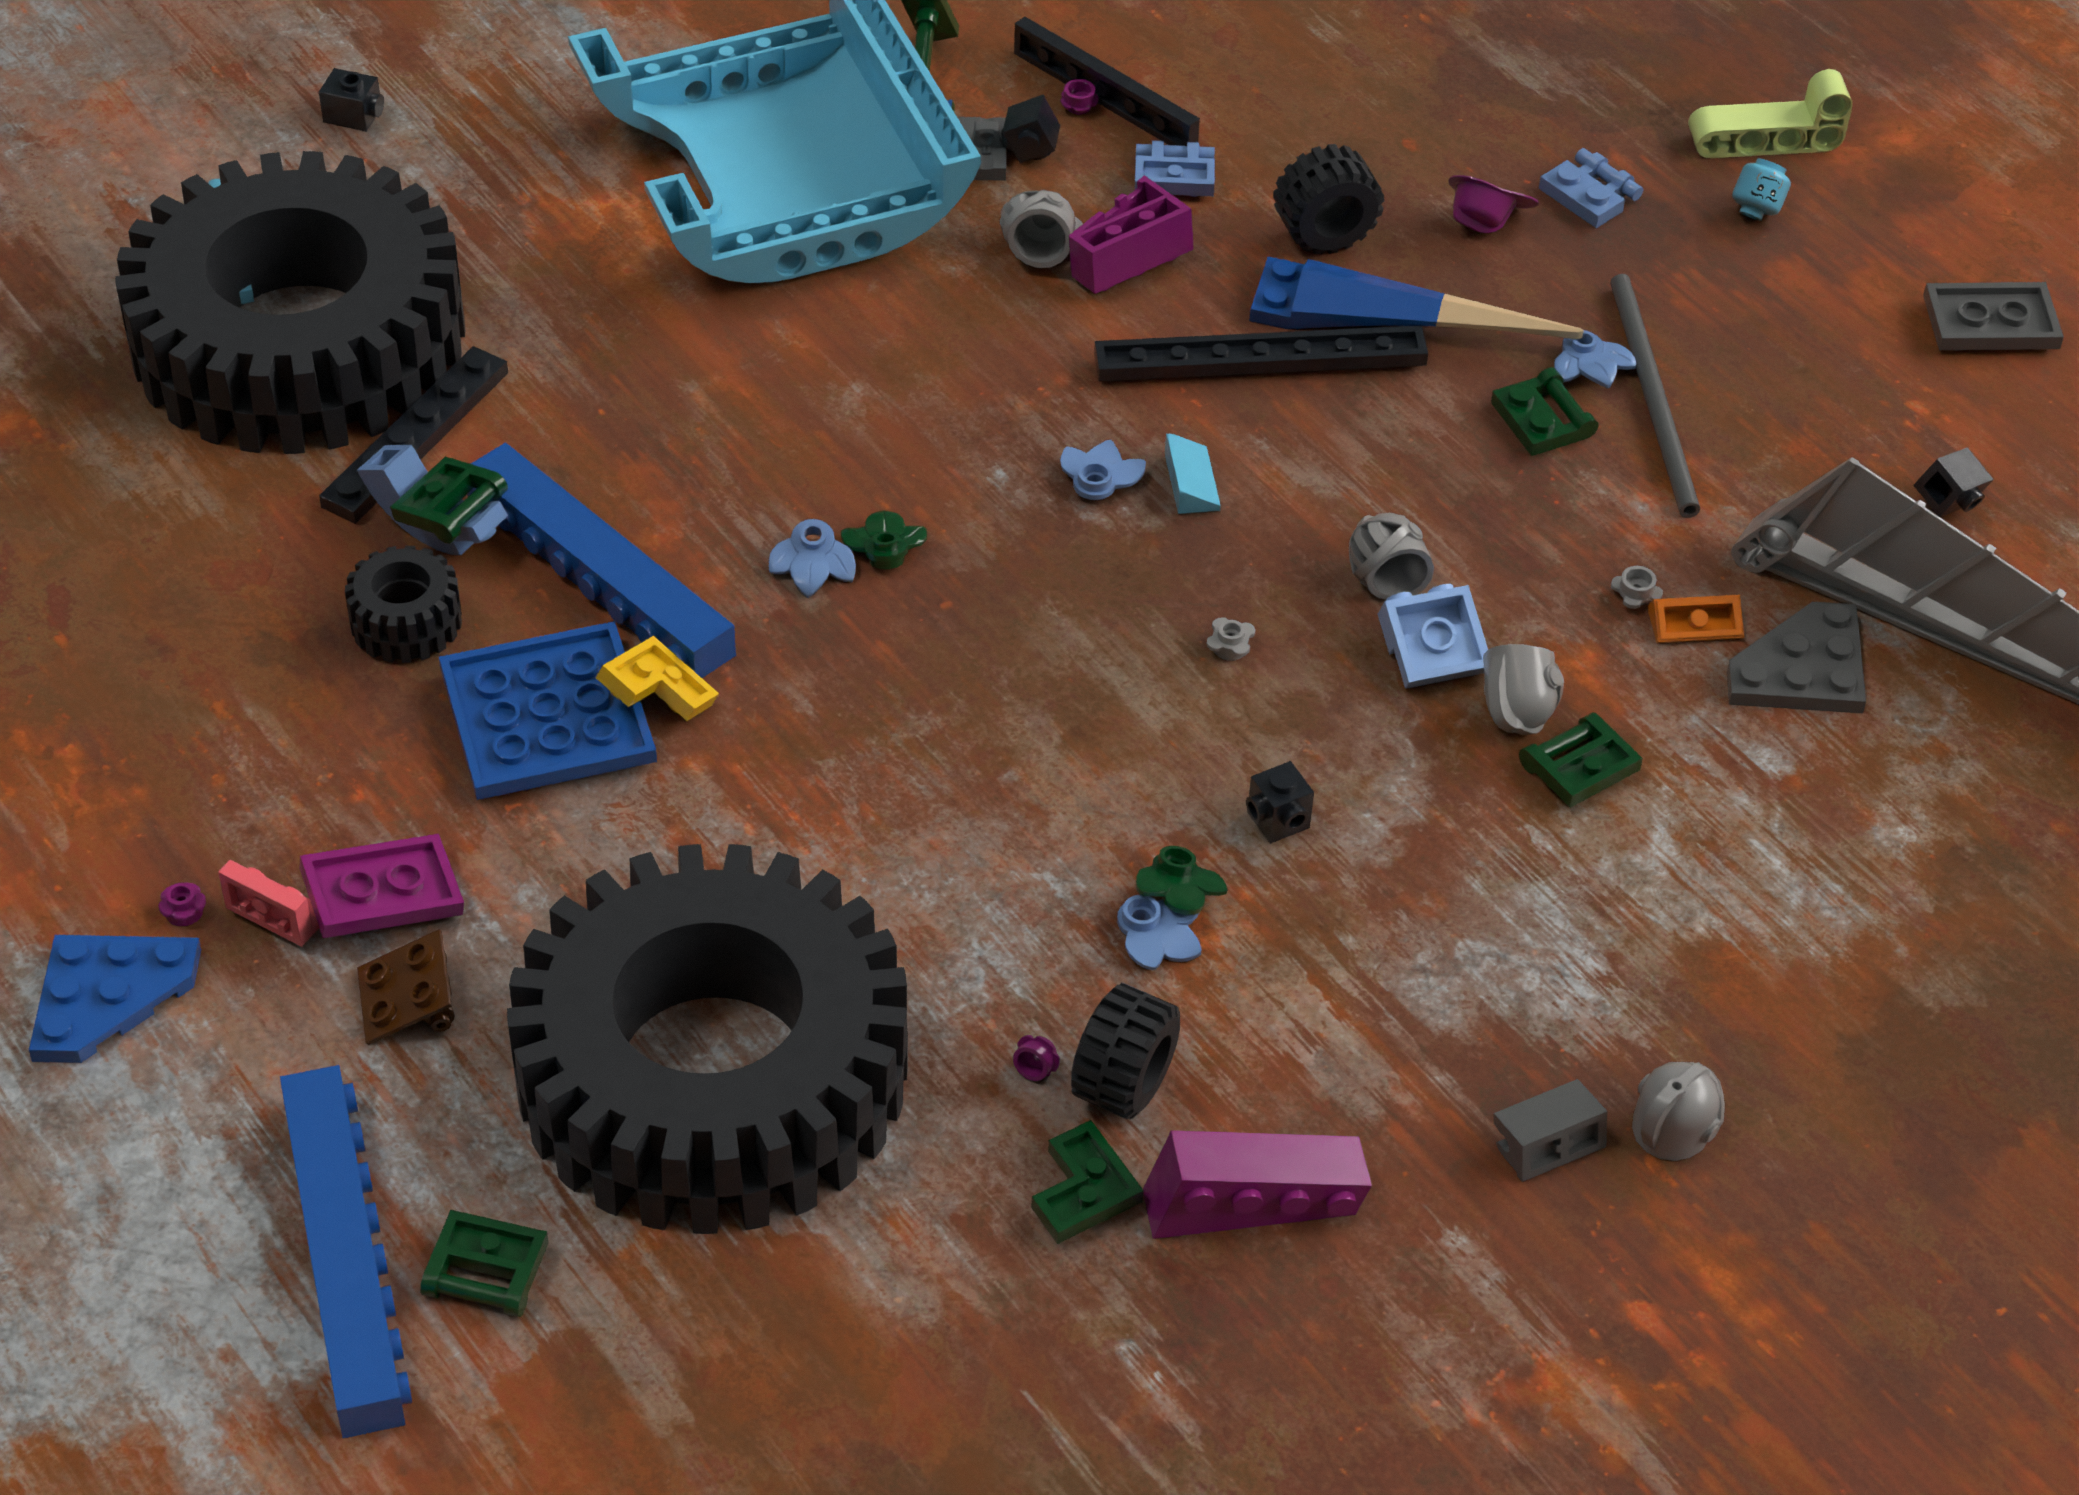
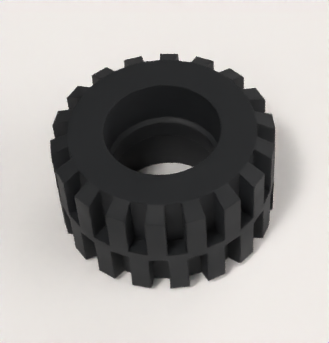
M1328 144L1325 149H1321L1318 146L1312 148L1311 153L1307 155L1302 153L1296 157L1297 161L1294 164L1289 163L1285 167V175L1278 177L1276 182L1278 188L1273 191L1274 206L1293 240L1303 250L1308 252L1312 249L1314 254L1321 255L1325 251H1328L1329 254L1337 253L1340 248L1348 249L1352 247L1353 243L1358 239L1362 241L1368 236L1366 232L1369 229H1374L1378 221L1376 218L1382 216L1384 209L1381 205L1385 202L1384 194L1369 167L1356 150L1352 151L1350 147L1345 145L1338 148L1336 144Z
M406 545L404 549H396V546L386 548V552L379 553L376 551L369 554V560H360L355 565L356 571L349 573L347 585H345L352 636H355L356 644L360 648H366L367 654L374 658L382 655L383 661L387 662L401 659L402 663H410L413 658L424 660L430 658V653L434 651L440 653L445 650L446 642H453L455 640L457 630L461 629L462 624L458 581L453 566L447 565V559L442 555L434 556L432 550L427 548L416 550L415 546Z
M1125 983L1116 985L1096 1007L1079 1041L1071 1071L1072 1094L1127 1120H1131L1138 1115L1154 1097L1172 1061L1180 1032L1179 1008Z

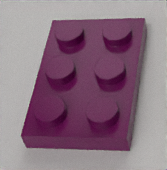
M439 834L300 856L299 869L323 938L463 915L464 900Z

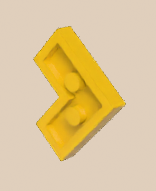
M654 636L604 664L596 676V679L609 689L614 697L621 700L628 707L655 692L668 704L671 710L681 715L686 721L711 707L719 695L714 688Z

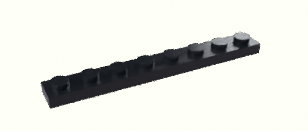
M1422 325L1104 340L1095 341L1094 356L1098 381L1427 366L1428 350Z

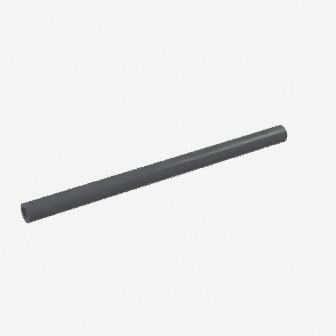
M1618 274L1611 279L1610 285L1630 351L1636 359V371L1679 513L1682 517L1690 518L1700 512L1699 501L1630 277L1626 274Z

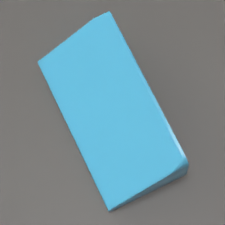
M1166 434L1165 458L1178 514L1220 511L1221 505L1207 446L1175 434Z

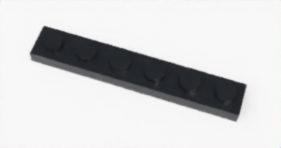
M1023 17L1015 23V55L1064 84L1075 79H1084L1091 82L1095 87V94L1099 98L1098 104L1168 145L1187 146V142H1198L1200 118L1031 19Z
M472 346L319 495L321 508L356 524L377 503L361 479L357 469L385 445H412L421 460L508 374L507 361Z

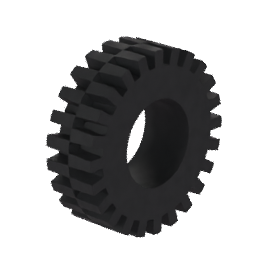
M303 151L299 170L283 171L280 152L260 155L261 174L246 176L237 160L218 165L220 186L213 188L196 174L181 182L184 204L164 194L150 204L153 222L136 219L128 231L131 247H120L117 256L120 276H115V283L133 370L137 382L142 381L145 396L154 408L165 404L168 420L182 430L197 420L202 440L219 445L235 426L241 451L260 453L268 433H280L284 454L305 453V432L322 430L329 449L349 445L348 423L357 420L371 437L385 432L389 428L387 405L403 414L422 396L421 389L428 390L447 372L446 365L453 366L461 358L460 337H465L466 329L454 233L449 232L447 216L440 205L430 208L428 192L417 183L402 190L399 172L383 166L367 180L364 160L362 158L345 155L333 173L326 171L323 152ZM251 284L254 298L270 291L294 286H320L339 290L345 294L337 300L317 309L295 314L273 315L240 308L244 304H241L239 292Z
M701 844L678 846L679 873L663 876L652 852L629 858V888L624 890L604 869L586 879L587 909L564 895L549 909L551 934L533 929L523 945L525 968H513L509 983L512 1008H507V1022L518 1104L523 1122L529 1121L532 1144L542 1160L555 1154L558 1178L568 1188L575 1192L592 1179L596 1207L614 1216H617L636 1191L642 1226L659 1230L666 1229L675 1202L689 1204L693 1234H717L719 1204L738 1202L746 1230L768 1226L770 1194L780 1191L795 1215H800L817 1206L818 1174L841 1191L857 1178V1151L873 1159L877 1157L886 1144L887 1119L897 1121L903 1106V1081L907 1080L908 1075L907 981L904 967L897 968V945L888 929L875 933L874 909L864 898L858 896L842 906L841 880L823 869L801 890L799 858L777 852L764 876L754 874L751 846L738 844L728 845L723 870H704ZM703 998H729L752 1003L774 1014L791 1030L787 1038L765 1057L744 1067L718 1073H690L667 1068L646 1058L629 1043L640 1027L658 1013L677 1004Z

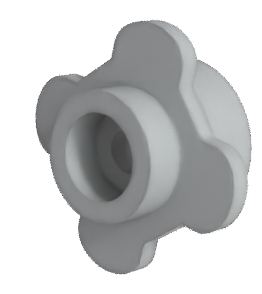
M1643 566L1628 567L1623 571L1622 576L1614 577L1611 582V588L1621 594L1624 599L1623 604L1629 608H1639L1640 605L1648 601L1661 599L1663 595V590L1656 586L1657 579L1655 574Z
M1217 618L1213 621L1212 628L1214 632L1207 639V647L1214 651L1219 658L1230 661L1238 660L1250 652L1248 642L1255 635V627L1247 622L1240 623L1239 621L1228 620L1227 618Z

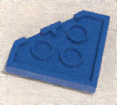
M54 935L29 1046L32 1062L82 1063L97 1053L96 1046L116 1032L124 1035L154 1015L153 1008L173 994L179 998L194 988L201 954L199 938Z

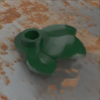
M884 510L869 515L864 527L842 529L841 540L850 550L864 552L873 567L893 569L903 564L904 556H906L909 549L925 543L927 540V529L924 526H905L903 518L898 513Z
M1166 846L1162 848L1159 855L1153 859L1152 866L1139 870L1135 882L1136 890L1140 895L1163 897V901L1169 909L1189 916L1202 911L1205 895L1221 896L1226 895L1228 891L1225 881L1219 874L1198 867L1196 856L1190 850L1180 846Z

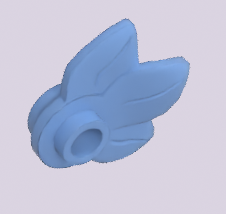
M1585 330L1581 339L1564 338L1562 344L1563 352L1558 355L1554 362V368L1563 377V382L1571 381L1583 375L1605 388L1611 387L1616 377L1617 369L1630 370L1635 369L1637 365L1634 355L1626 347L1617 343L1602 341L1597 335Z
M1112 440L1104 441L1087 453L1067 446L1063 450L1060 459L1062 470L1073 479V487L1076 493L1090 500H1101L1109 497L1115 489L1133 486L1143 477L1146 467V461L1143 459H1127L1122 461L1120 453Z
M807 519L797 524L792 531L791 538L776 544L769 556V573H791L794 584L807 598L814 595L822 587L829 575L844 582H853L855 577L856 563L852 551L848 546L835 540L832 528L826 522L818 519ZM817 535L821 538L817 541H809L805 537Z
M1142 895L1128 898L1120 907L1117 915V924L1119 929L1127 935L1125 950L1129 957L1141 967L1156 970L1161 964L1163 957L1169 961L1185 962L1201 955L1200 942L1188 927L1198 917L1200 912L1190 916L1182 915L1169 909L1163 899L1156 901L1150 896Z

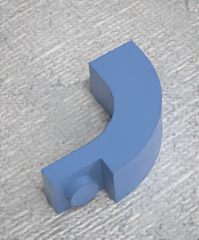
M385 445L357 469L371 495L393 520L390 506L428 473L412 445ZM460 500L452 509H450V510L446 513V515H449V514H450L454 509H456L464 500ZM489 501L461 527V534L450 544L442 542L434 533L397 521L395 522L414 538L438 551L452 555H462L472 544L481 543L492 537L496 532L495 527L508 515L500 501Z

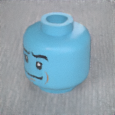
M1757 158L1756 163L1744 165L1732 193L1734 201L1741 205L1739 212L1759 221L1762 220L1764 215L1773 216L1778 214L1791 186L1790 179L1785 175L1787 169L1761 158Z

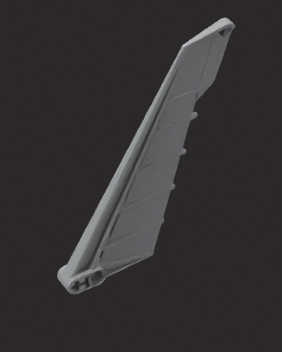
M1853 457L1789 498L1779 500L1757 515L1732 547L1731 554L1738 566L1749 572L1758 573L1767 570L1844 604H1856L1857 609L2079 704V610L2062 600L2066 592L2060 588L2050 592L1995 555L1996 547L1991 544L1983 547L1925 507V502L1921 500L1915 501L1860 464ZM1804 533H1807V534H1809V535H1811V536L1817 538L1818 540H1820V541H1822V542H1824V543H1826V544H1828V545L1834 547L1835 549H1833V548H1831V547H1829V546H1827V545H1825V544H1823V543L1817 541L1816 539H1814V538H1812V537H1810V536H1808V535H1806V534H1804Z

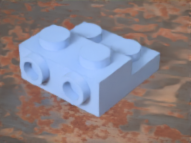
M1442 584L1433 587L1428 593L1413 596L1411 592H1400L1388 597L1378 613V618L1389 655L1395 654L1405 689L1484 673L1483 654L1488 650L1469 585L1454 588L1452 584Z

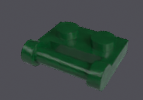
M1546 368L1535 378L1492 391L1491 404L1531 456L1585 440L1594 435L1598 430L1599 423L1591 413L1584 412L1564 387L1563 377L1556 368ZM1550 394L1571 423L1563 424L1542 396Z
M445 456L391 505L390 509L394 521L434 533L442 542L450 544L461 534V527L491 499H499L508 490V484L495 471ZM473 488H477L456 509H454L449 515H446V513L450 509H452L460 500H462Z
M1594 712L1580 718L1578 725L1540 745L1530 744L1519 751V760L1523 768L1531 774L1536 773L1570 808L1640 771L1643 760L1616 731ZM1586 740L1589 741V743H1587L1586 745L1568 753L1567 755L1555 761L1552 760V758L1577 746L1578 744Z
M450 1210L424 1271L420 1293L421 1295L438 1298L440 1294L491 1305L503 1308L504 1314L521 1317L527 1305L528 1293L549 1243L548 1233L544 1230ZM450 1265L511 1279L509 1288L446 1273Z

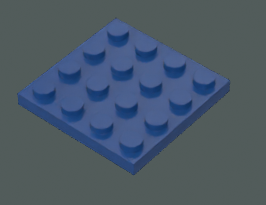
M615 621L439 657L440 670L477 800L657 762L656 748L641 701L628 707L621 700L614 697L609 689L596 679L604 664L625 653Z

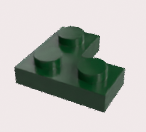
M1092 1120L1049 1140L1048 1152L1068 1179L1032 1196L1031 1208L1057 1244L1143 1202L1144 1190Z

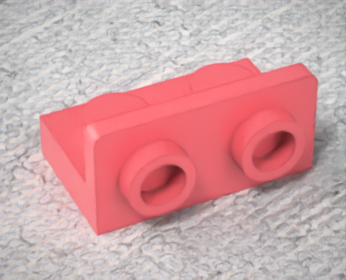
M229 860L218 871L225 907L232 912L301 947L319 929L310 899L297 889L290 886L285 887L267 878L258 869L253 867L246 868L232 860Z

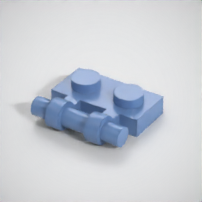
M1153 140L1152 144H1136L1135 189H1137V181L1145 175L1171 195L1214 197L1215 147H1200L1199 142H1187V146L1164 145V141Z
M1585 148L1580 149L1575 156V161L1582 165L1578 168L1566 160L1540 176L1539 189L1595 228L1623 212L1625 204L1624 195L1636 201L1643 193V187L1634 182V177L1625 170H1616L1608 164L1606 157L1597 152L1592 154ZM1597 178H1601L1602 180H1604V181L1607 182L1608 184H1607V185H1603L1602 183H1600V182H1599L1598 180H1596V179H1597Z

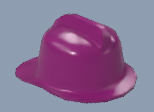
M1454 175L1448 179L1449 185L1455 190L1453 202L1454 219L1456 222L1476 232L1484 234L1495 232L1504 226L1514 208L1528 209L1539 205L1538 200L1531 196L1499 188L1482 179L1465 175Z

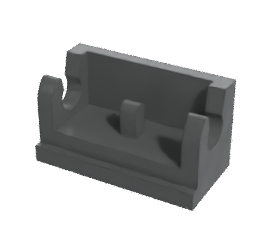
M1578 1079L1494 1113V1125L1506 1138L1496 1142V1145L1503 1157L1517 1172V1177L1522 1182L1606 1147L1607 1110Z

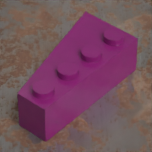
M1171 1130L1143 1190L1152 1238L1158 1239L1356 1215L1372 1184L1359 1136Z

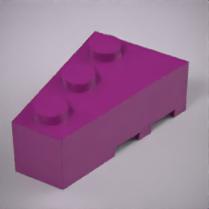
M1144 175L1137 181V189L1128 196L1121 193L1114 199L1115 206L1105 214L1099 211L1069 235L1072 277L1096 294L1194 250L1191 208Z

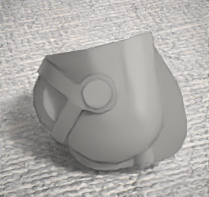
M1047 190L1025 191L1017 194L1010 199V202H1006L1001 209L1000 225L1009 248L1016 258L1026 265L1036 268H1051L1061 263L1070 254L1069 235L1083 225L1082 221L1075 217L1074 211L1065 198L1057 192Z
M1381 513L1375 516L1367 515L1358 522L1349 541V559L1353 574L1364 586L1368 587L1369 592L1378 598L1386 600L1388 597L1400 592H1411L1412 596L1417 595L1427 587L1433 577L1434 565L1422 540L1421 529L1416 524L1410 522L1405 516L1394 513Z
M1507 644L1488 649L1483 654L1484 694L1490 716L1500 729L1508 733L1520 735L1538 733L1543 729L1544 723L1554 713L1563 694L1564 678L1558 665L1555 663L1554 652L1542 647L1524 644Z
M1668 1062L1654 1069L1651 1074H1647L1638 1086V1093L1640 1095L1632 1122L1634 1136L1647 1153L1659 1159L1677 1161L1691 1158L1702 1151L1707 1142H1710L1717 1135L1724 1122L1725 1103L1721 1082L1712 1070L1699 1062Z

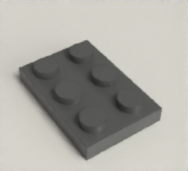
M2046 282L1926 283L1923 297L1939 350H2039L2061 348L2064 336Z

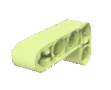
M1826 69L1816 73L1810 79L1805 101L1705 106L1695 110L1690 115L1688 126L1698 153L1705 158L1827 152L1839 147L1845 139L1852 110V100L1840 72Z

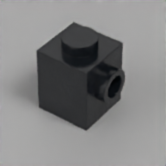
M334 68L319 90L323 123L367 132L375 118H379L383 112L384 96L380 94L378 77Z
M1043 94L1009 106L1004 127L1001 130V136L1005 147L1009 151L1013 150L1019 163L1031 159L1041 160L1055 151L1061 125Z
M1967 447L1936 459L1913 486L1939 517H1942L1960 509L1968 512L1975 508L1985 498L1982 492L1994 479Z
M1289 761L1251 776L1249 797L1246 799L1247 813L1271 844L1310 828L1314 791L1294 764Z

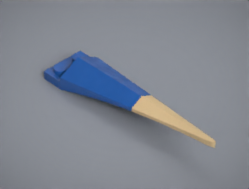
M1267 257L1249 321L1284 329L1422 325L1509 331L1569 339H1581L1584 332L1583 329L1311 259H1308L1305 264L1273 257Z

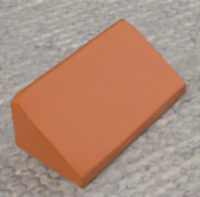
M1740 595L1654 599L1648 604V614L1657 644L1744 638Z

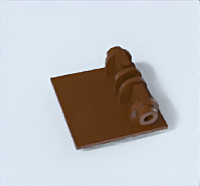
M440 929L357 967L365 1042L367 1045L422 1020L438 1032L450 1028L455 1014L451 1008L452 991L450 977L447 973V955L444 950L443 935Z

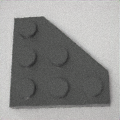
M1811 602L1731 658L1727 668L1729 705L1863 713L1866 704L1856 604Z

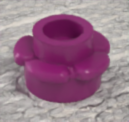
M1075 79L1066 83L1060 100L1065 109L1073 114L1081 115L1090 111L1091 107H1095L1098 104L1099 98L1095 94V87L1091 82L1084 79Z
M188 882L176 883L167 887L161 893L160 898L162 901L158 904L159 911L171 924L188 926L201 918L206 905V896L200 893L201 889L196 884Z
M1025 1035L1020 1038L1017 1043L1018 1049L1013 1055V1063L1016 1070L1023 1077L1032 1081H1039L1045 1078V1076H1050L1051 1071H1057L1060 1065V1058L1054 1044L1049 1039L1042 1036L1033 1038L1032 1035Z

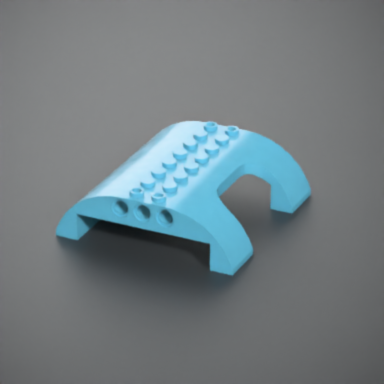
M829 0L830 14L625 62L606 28L568 36L569 46L600 102L620 120L665 140L674 146L686 158L711 205L709 209L703 210L684 173L646 181L644 186L671 241L692 265L709 275L728 281L744 283L776 282L809 275L883 255L909 243L939 222L962 198L981 165V155L885 0Z

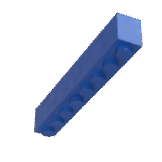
M506 442L471 463L499 473L508 484V490L499 499L490 500L500 501L508 515L499 526L504 531L512 532L523 541L525 547L531 553L539 554L550 563L559 576H566L577 585L587 599L595 600L604 607L615 622L626 625L637 634L641 642L652 636L656 637L701 678L736 656L735 627L730 621ZM473 488L467 494V497H469L477 488Z
M339 1065L280 1076L342 1438L404 1426L406 1424L402 1405L412 1403L407 1371L396 1373L394 1361L404 1359L399 1328L388 1330L386 1318L396 1316L391 1285L380 1287L378 1276L388 1274L383 1243L372 1245L371 1234L381 1231L375 1202L365 1204L363 1193L372 1192L373 1188L368 1162L357 1163L356 1153L366 1150L361 1123L350 1124L349 1113L358 1112L353 1083L343 1084Z

